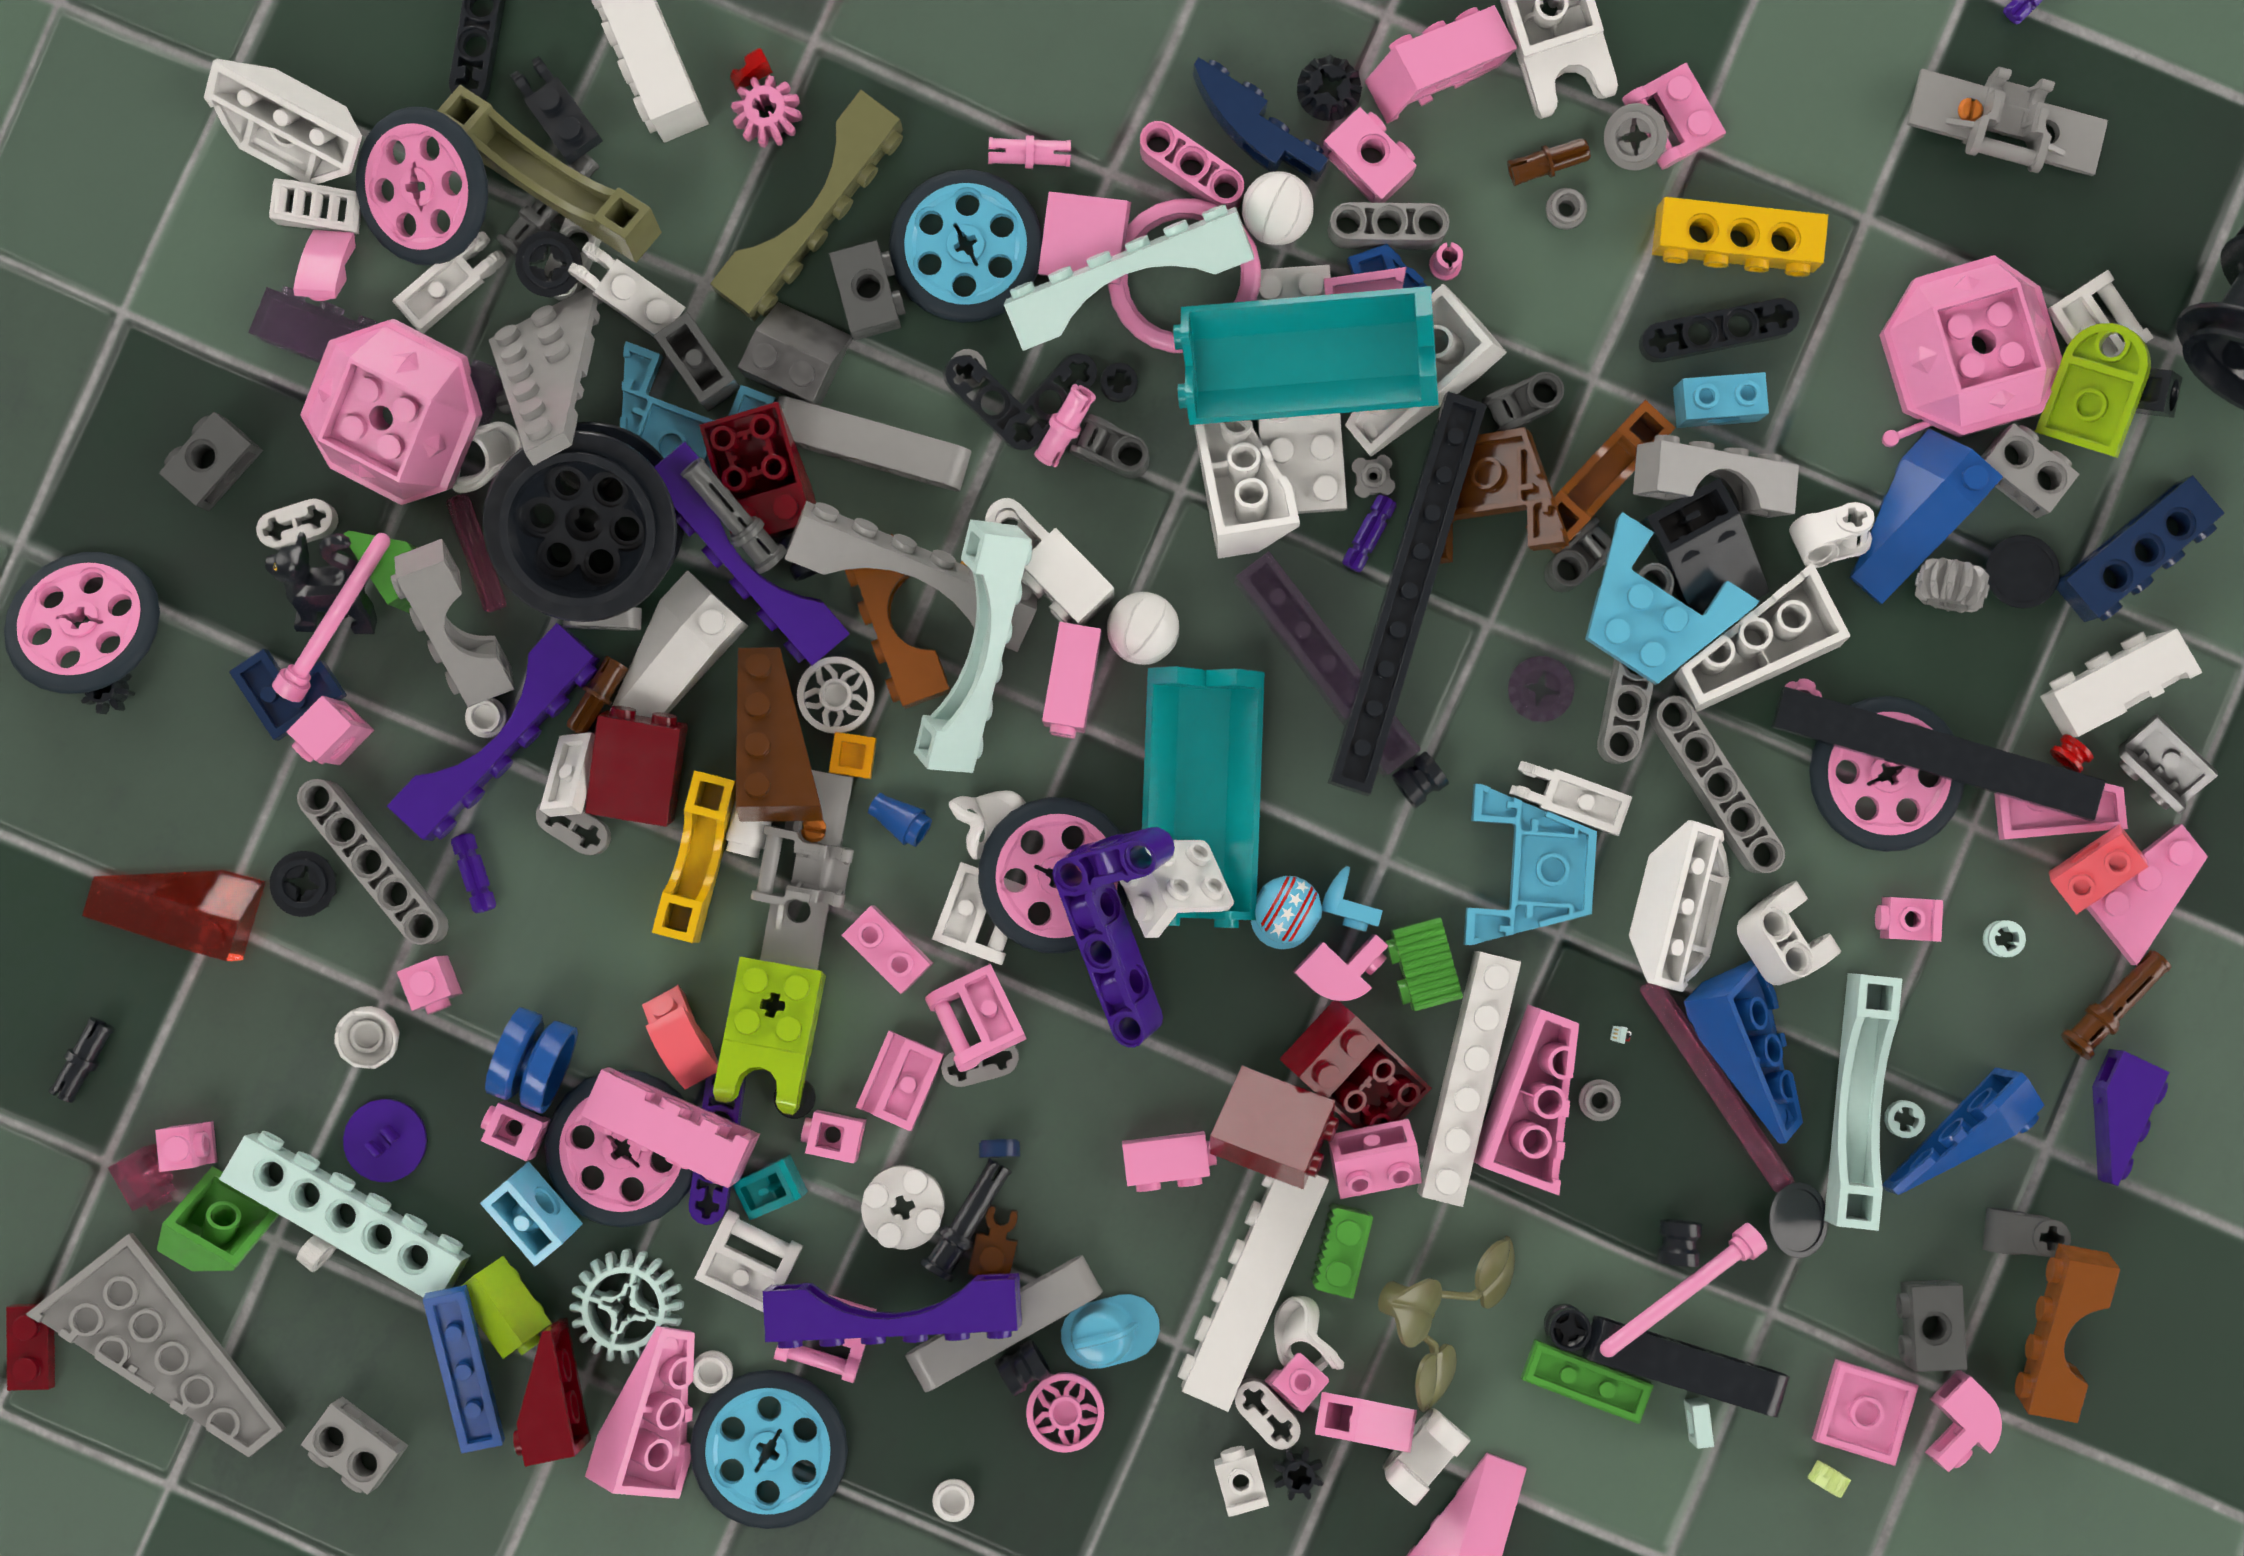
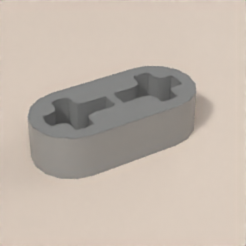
M634 607L618 616L593 622L563 620V627L599 630H641L642 609Z
M541 803L538 805L536 810L538 825L544 831L584 855H598L609 847L611 832L608 826L592 814H586L584 809L582 814L565 815L566 818L572 821L569 827L560 822H555L551 826L549 824L551 817L539 810ZM578 826L587 830H592L596 826L598 828L596 836L601 841L598 845L590 844L586 848L583 845L586 838L575 830Z
M1016 1045L1003 1050L1011 1051L1012 1058L1006 1061V1068L1000 1069L998 1063L984 1065L982 1060L978 1064L979 1067L968 1070L966 1072L967 1078L961 1080L958 1074H951L949 1071V1067L955 1064L953 1060L955 1053L952 1051L943 1060L941 1066L942 1075L950 1085L956 1087H965L1002 1077L1011 1073L1016 1068L1019 1061V1051Z

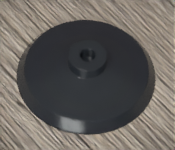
M2016 535L2001 541L1992 550L1987 561L1986 573L1989 575L1988 585L2000 601L2011 607L2024 609L2036 607L2052 596L2059 583L2060 567L2054 551L2044 541L2029 535Z
M1792 1183L1781 1189L1774 1198L1769 1211V1228L1775 1243L1785 1254L1794 1258H1805L1814 1254L1823 1244L1828 1231L1829 1223L1824 1221L1826 1204L1820 1193L1806 1183Z

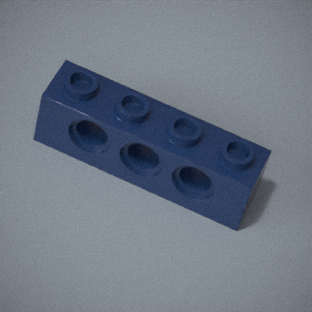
M2193 475L2177 481L2062 576L2056 589L2084 622L2097 618L2105 621L2123 607L2119 601L2131 592L2133 595H2136L2147 588L2154 581L2151 574L2161 566L2164 569H2168L2186 555L2182 549L2192 540L2197 544L2210 536L2217 529L2214 522L2225 513ZM2168 517L2173 518L2178 524L2176 536L2167 530L2166 521ZM2137 543L2142 544L2146 548L2147 559L2145 562L2140 561L2135 555V545ZM2106 568L2111 570L2116 577L2114 588L2108 587L2103 580V573Z

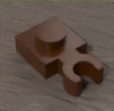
M991 1204L986 1213V1223L990 1228V1232L988 1234L977 1231L968 1274L977 1276L1011 1273L1018 1240L1006 1238V1236L1017 1223V1210L1012 1209L1010 1220L1005 1224H1000L994 1218L996 1205Z

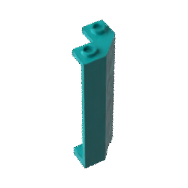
M1431 286L1181 307V324L1173 325L1175 350L1183 349L1185 362V383L1178 384V401L1180 409L1187 408L1189 425L1439 405Z
M1178 666L1148 668L1142 829L1159 827L1168 832L1173 840L1205 841L1213 853L1234 900V904L1229 911L1177 913L1168 926H1180V918L1214 919V927L1239 928V920H1256L1265 672L1244 669L1202 670Z

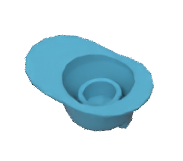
M1133 1294L1116 1295L1089 1302L1070 1312L1065 1318L1061 1329L1062 1345L1066 1354L1076 1364L1088 1369L1105 1368L1132 1361L1147 1354L1155 1345L1160 1332L1159 1317L1154 1307L1148 1301Z

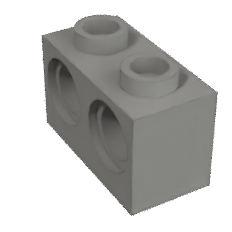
M2012 424L1999 432L1981 457L2003 476L1995 487L2037 519L2049 514L2080 474L2071 467L2072 462L2065 455L2058 451H2049L2038 442L2039 437L2034 431L2023 425L2017 426ZM2006 446L2016 450L2018 454L2017 465H2013L2006 460L2004 455ZM2039 471L2046 473L2050 477L2051 487L2049 490H2045L2039 485L2037 480Z
M343 1396L329 1405L301 1443V1446L309 1451L308 1456L313 1462L324 1468L331 1467L342 1475L341 1480L349 1489L358 1493L363 1491L367 1495L379 1487L409 1446ZM329 1427L338 1428L342 1432L344 1438L342 1446L335 1445L330 1441L328 1437ZM362 1452H369L375 1456L377 1460L376 1470H369L363 1465L361 1460Z

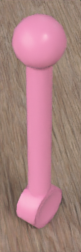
M1921 421L1897 432L1895 430H1888L1882 436V443L1886 447H1894L1899 442V439L1933 425Z

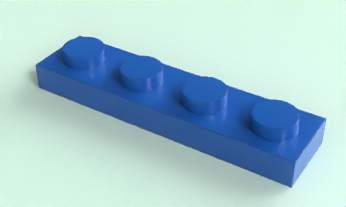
M467 1285L425 1293L422 1300L461 1454L503 1445L505 1436Z

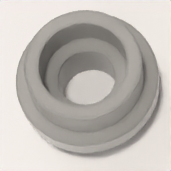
M1559 189L1549 197L1546 203V216L1549 222L1559 229H1573L1581 224L1586 216V200L1575 189ZM1559 205H1570L1573 211L1572 215H1562L1559 212Z
M1596 1079L1583 1086L1579 1093L1578 1102L1585 1116L1595 1121H1606L1618 1112L1621 1097L1618 1089L1612 1083ZM1598 1092H1602L1606 1097L1605 1104L1600 1108H1596L1592 1104V1097Z

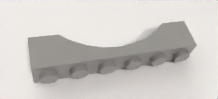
M806 501L788 544L785 555L786 560L823 575L846 569L874 568L892 570L915 577L936 588L953 601L970 620L975 629L977 597L973 572L968 566L956 562V559L945 551L933 550L931 552L917 546L913 539L905 535L895 534L892 536L879 531L878 527L868 520L862 518L852 520L842 516L831 505L821 502L813 504ZM1021 583L1022 597L1019 604L1015 605L1011 620L1012 636L1009 643L1005 644L1006 648L1018 652L1037 611V597L1024 583Z

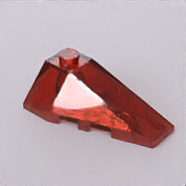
M228 870L94 876L82 916L223 961H242L266 881Z

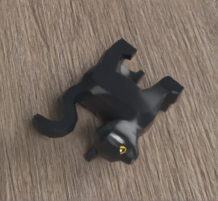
M299 532L296 544L282 547L277 554L267 556L266 570L276 580L284 583L287 599L297 611L294 623L296 632H315L318 619L317 611L327 612L358 564L355 557L340 551L351 545L350 539L344 534H330L319 543L320 554L330 564L328 566L311 567L309 565V552L304 532ZM365 585L344 617L350 616L356 620L351 623L350 627L354 634H374L376 629L377 616L374 604L365 593Z

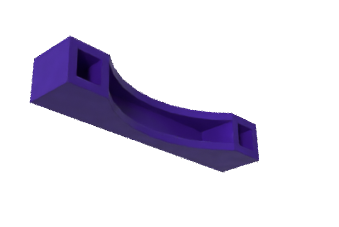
M684 441L654 466L664 480L674 507L679 512L676 515L677 523L689 537L696 532L707 544L701 549L702 552L717 569L723 564L734 575L729 583L744 600L752 596L760 605L761 609L756 614L772 632L779 627L789 640L783 645L799 663L806 659L813 666L850 633L821 599L802 596L778 587L759 575L742 559L728 539L719 517L710 509L690 483L681 476L682 471L699 458Z
M556 623L528 653L527 675L521 697L510 719L498 735L482 750L458 765L435 773L415 775L387 807L422 840L434 841L436 837L439 840L446 837L456 826L457 821L454 818L464 807L467 809L472 808L484 796L485 791L482 788L492 777L500 778L511 767L513 760L510 757L521 746L525 749L539 737L542 731L538 727L550 715L552 718H555L566 708L570 702L567 696L577 685L582 688L583 685L591 681L598 671L595 666L601 659L566 627Z
M1019 1273L977 1275L963 1289L941 1302L922 1309L897 1313L875 1312L850 1306L829 1296L813 1283L770 1285L762 1291L765 1342H778V1348L782 1349L803 1346V1341L819 1340V1346L823 1347L840 1346L845 1344V1339L861 1338V1344L874 1345L885 1343L886 1337L903 1336V1342L917 1343L927 1341L928 1335L944 1334L947 1341H960L969 1339L970 1333L986 1332L989 1339H1003L1011 1337L1012 1331H1018L1022 1325Z

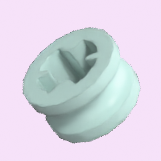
M2009 920L1994 921L1984 930L1983 945L1994 956L2014 957L2025 946V932L2016 922ZM2001 928L2004 932H2011L2013 935V942H2007L2010 945L2008 949L2004 945L1996 944L1995 936H2001L1998 933V930Z
M1898 1100L1887 1107L1884 1114V1122L1886 1128L1892 1134L1901 1138H1911L1917 1136L1922 1131L1925 1125V1115L1917 1104L1907 1100ZM1903 1107H1908L1909 1115L1915 1117V1122L1913 1126L1906 1125L1907 1130L1901 1131L1900 1123L1894 1121V1116L1896 1112L1903 1113Z

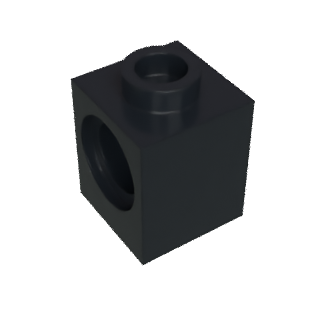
M2151 368L2135 413L2174 418L2183 377L2173 370Z

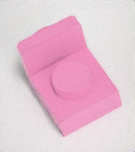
M1297 1353L1282 1370L1274 1369L1264 1382L1294 1410L1304 1412L1329 1383V1379L1303 1354Z

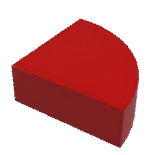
M757 48L744 57L746 65L739 70L733 69L730 80L737 91L739 87L745 88L751 85L750 80L752 77L760 80L773 73L762 49Z

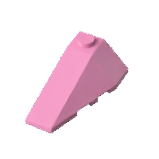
M660 1326L655 1328L597 1435L586 1471V1478L613 1494L680 1498L691 1461V1444L687 1442V1422L692 1421L693 1408L688 1405V1386L693 1382L694 1332Z
M1486 1453L1456 1491L1452 1501L1441 1515H1437L1430 1524L1431 1527L1416 1546H1413L1406 1556H1502L1527 1468Z

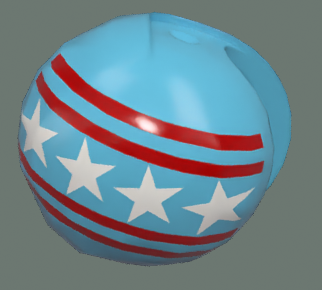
M1282 876L1273 879L1263 885L1257 896L1256 920H1251V925L1256 936L1267 946L1276 949L1296 947L1310 936L1322 918V905L1319 894L1306 880L1296 876Z

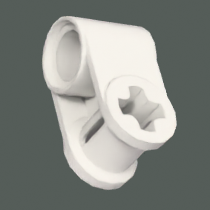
M1858 502L1847 503L1830 510L1801 516L1791 524L1789 532L1804 565L1808 567L1813 563L1815 568H1820L1835 561L1866 553L1872 543L1869 530L1873 527L1875 517L1873 511L1867 505ZM1849 514H1851V521H1850V522H1848V515H1849ZM1860 536V543L1857 545V537Z

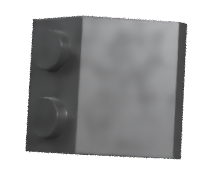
M778 302L755 330L738 368L744 377L787 397L821 406L853 337Z

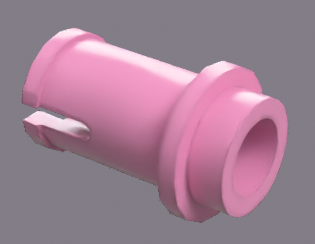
M1451 242L1450 247H1447V243H1444L1433 253L1429 261V268L1434 277L1439 280L1448 281L1459 274L1463 260L1461 247ZM1443 259H1448L1452 263L1451 267Z

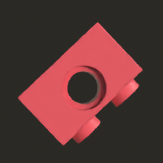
M2119 824L2051 869L2049 876L2051 883L2077 915L2149 866L2145 856Z

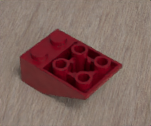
M778 401L699 425L712 472L731 492L751 517L756 516L764 522L763 529L772 539L793 533L806 501L816 504V500L780 403Z
M1336 1000L1330 1003L1280 1058L1316 1094L1335 1100V1112L1354 1129L1403 1120L1432 1089L1355 1014Z

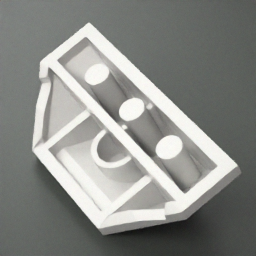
M222 59L213 60L204 98L210 107L215 108L222 125L239 149L305 183L317 185L352 173L362 135L346 106L275 68Z
M1688 820L1648 857L1629 932V938L1647 983L1683 992L1688 986L1687 982L1699 972L1710 958L1730 878L1727 855L1722 844L1724 841L1723 830Z

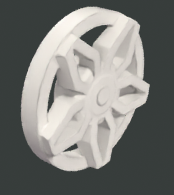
M827 657L817 661L804 672L797 689V701L802 715L815 728L830 734H835V732L847 733L858 728L869 717L874 706L875 690L871 677L861 665L844 657ZM830 664H844L852 667V669L844 672L841 678L838 679V673ZM821 667H824L832 675V679L826 682L823 680ZM816 672L817 683L821 685V688H812L805 692L808 680ZM860 673L853 686H849L846 683L849 677ZM863 681H865L868 691L867 702L860 695L853 694L854 691L860 688ZM819 694V703L805 702V699ZM852 700H857L865 708L864 711L851 709L850 704ZM825 707L822 712L823 724L816 721L807 708L819 710ZM843 710L849 715L859 716L852 723L840 727L844 719ZM831 711L838 714L833 727H830L829 713Z

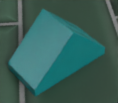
M791 1155L741 1178L733 1185L749 1220L802 1198L808 1192Z

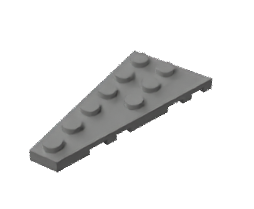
M588 287L553 306L546 305L540 307L530 318L517 325H507L497 331L494 337L488 339L524 452L533 466L570 447L573 442L578 419L575 403L576 400L582 399L584 388L580 380L586 377L595 342V338L591 333L592 326L599 323L600 314L596 308L597 305L603 303V301L592 294L593 290Z
M134 1233L126 1235L26 1313L30 1318L37 1322H42L56 1331L60 1337L69 1343H75L95 1356L94 1359L149 1394L153 1393L170 1404L169 1407L182 1415L189 1416L203 1425L208 1432L247 1457L255 1454L286 1429Z

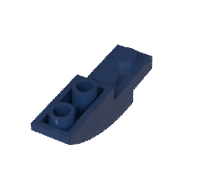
M1198 57L1194 63L1193 77L1199 92L1211 114L1238 147L1270 172H1276L1283 161L1317 182L1325 171L1328 158L1323 155L1324 150L1309 139L1300 141L1289 134L1290 129L1280 120L1274 117H1269L1268 120L1264 118L1268 100L1263 98L1264 93L1258 87L1246 81L1241 84L1229 76L1230 72L1222 64L1214 60H1209L1207 63Z

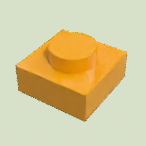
M835 732L829 773L871 779L877 738Z

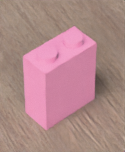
M1059 622L1042 718L1044 726L1050 727V732L1053 736L1075 739L1076 732L1085 733L1102 638L1100 628Z

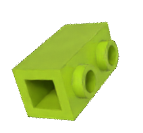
M504 1256L491 1263L463 1284L468 1287L477 1324L502 1359L515 1350H518L521 1355L527 1353L539 1344V1333L552 1324L546 1316L542 1305L533 1298L521 1281L517 1270L510 1266Z

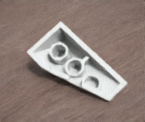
M1442 284L1432 293L1439 405L1352 412L1345 426L1370 456L1379 452L1438 409L1442 404L1444 395L1448 391L1455 394L1460 393L1507 353L1483 323L1445 284Z
M1251 420L1194 425L1218 559L1259 552L1300 526L1292 485L1287 477L1283 476L1278 469L1267 445H1263L1254 431Z

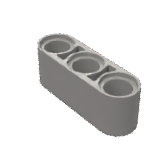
M1348 202L1342 203L1334 209L1327 232L1331 242L1337 247L1344 249H1373L1388 244L1392 249L1428 250L1440 245L1448 231L1450 221L1445 209L1432 203ZM1341 218H1350L1355 221L1358 230L1350 234L1343 233L1338 229L1336 222ZM1384 218L1392 219L1398 225L1399 231L1394 234H1385L1379 229L1377 222ZM1423 219H1431L1439 226V232L1433 235L1425 234L1419 228L1418 222Z

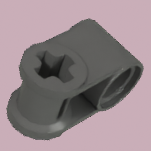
M1542 372L1515 385L1512 384L1497 390L1483 398L1481 402L1487 404L1486 407H1489L1498 426L1496 432L1523 428L1532 421L1556 409L1564 396V385L1557 375L1550 372ZM1540 384L1549 386L1553 390L1554 400L1549 403L1539 402L1534 397L1533 388Z
M1086 413L1083 419L1086 424L1076 445H1071L1069 452L1087 463L1103 467L1125 478L1134 479L1145 474L1150 464L1148 447L1145 442L1138 436L1119 429L1098 416ZM1128 448H1135L1142 453V459L1134 466H1126L1119 460L1122 452Z
M1596 516L1569 542V546L1564 547L1546 565L1544 571L1545 581L1554 591L1561 593L1569 592L1606 563L1612 539L1598 525L1600 520ZM1559 562H1567L1572 565L1575 570L1574 580L1567 581L1560 577L1557 571Z
M1987 1207L1983 1250L2010 1255L2028 1254L2055 1257L2058 1243L2070 1245L2071 1243L2070 1232L2067 1226L2060 1221L2042 1215L2027 1214L2009 1209ZM2051 1232L2050 1239L2040 1241L2041 1233Z

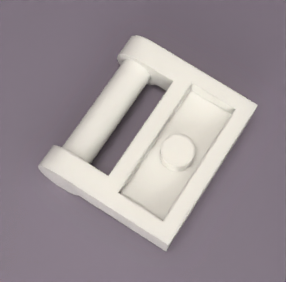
M2109 270L2103 272L2047 309L2050 319L2068 345L2084 329L2096 324L2110 323L2092 297V294L2095 292L2099 294L2119 325L2125 326L2137 333L2145 343L2154 337L2148 328L2143 329L2112 284V281L2115 279ZM2118 334L2108 336L2102 346L2104 354L2107 357L2118 356L2124 350L2125 342H2122Z
M961 862L932 940L1002 965L1006 956L1003 950L1008 937L995 925L987 946L976 942L987 913L978 885L979 868ZM1004 878L1005 887L1011 892H1018L1025 886Z
M728 1210L694 1279L764 1312L762 1291L770 1285L786 1283L802 1251L803 1245L793 1240L791 1243L783 1241L740 1220L739 1214ZM733 1234L782 1258L778 1269L726 1245L730 1235Z

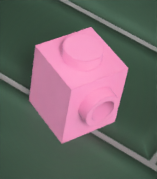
M448 955L435 956L397 972L412 1011L425 1009L427 1015L450 1007L449 999L463 994Z

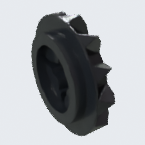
M1331 54L1319 59L1314 58L1301 70L1297 82V97L1302 108L1312 117L1322 121H1336L1348 116L1358 105L1362 92L1359 71L1355 70L1347 59L1342 60L1333 57ZM1323 75L1330 82L1341 81V84L1336 89L1338 102L1329 92L1317 94L1318 90L1323 86Z
M541 231L529 236L520 245L516 254L515 268L521 283L529 291L536 295L552 298L567 294L579 282L567 270L572 263L583 266L579 249L570 238L555 231ZM548 248H550L555 261L567 264V266H561L553 270L551 281L546 276L544 269L532 266V264L545 261Z
M311 851L293 852L284 856L275 865L270 876V892L276 905L284 912L297 917L314 916L329 907L330 901L337 893V874L330 866L329 860ZM308 872L309 880L315 882L319 889L306 890L304 896L300 894L301 888L296 886L295 883L289 882V879L303 878L305 873Z

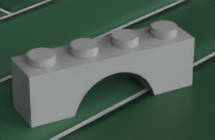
M1656 435L1654 442L1637 445L1634 495L1663 500L1691 497L1700 481L1708 474L1721 479L1739 513L1767 518L1795 514L1799 465L1782 462L1783 456L1759 454L1757 457L1748 456V449L1733 447L1724 448L1723 451L1714 450V443L1705 441H1693L1686 445L1680 443V437L1673 435Z
M443 539L395 556V574L391 576L394 590L400 599L407 598L412 607L409 608L411 619L419 632L425 630L430 640L427 641L434 661L437 664L443 662L446 667L445 676L454 695L460 693L467 707L514 690L512 666L495 635L479 636L466 633L453 625L446 616L451 604L462 594L460 571Z

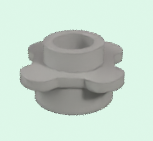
M1380 455L1377 459L1365 460L1364 458L1354 460L1351 469L1356 474L1357 485L1354 491L1357 496L1367 498L1369 495L1379 493L1386 496L1393 492L1395 483L1391 480L1389 471L1392 461L1388 456ZM1375 473L1377 479L1371 480L1369 475Z

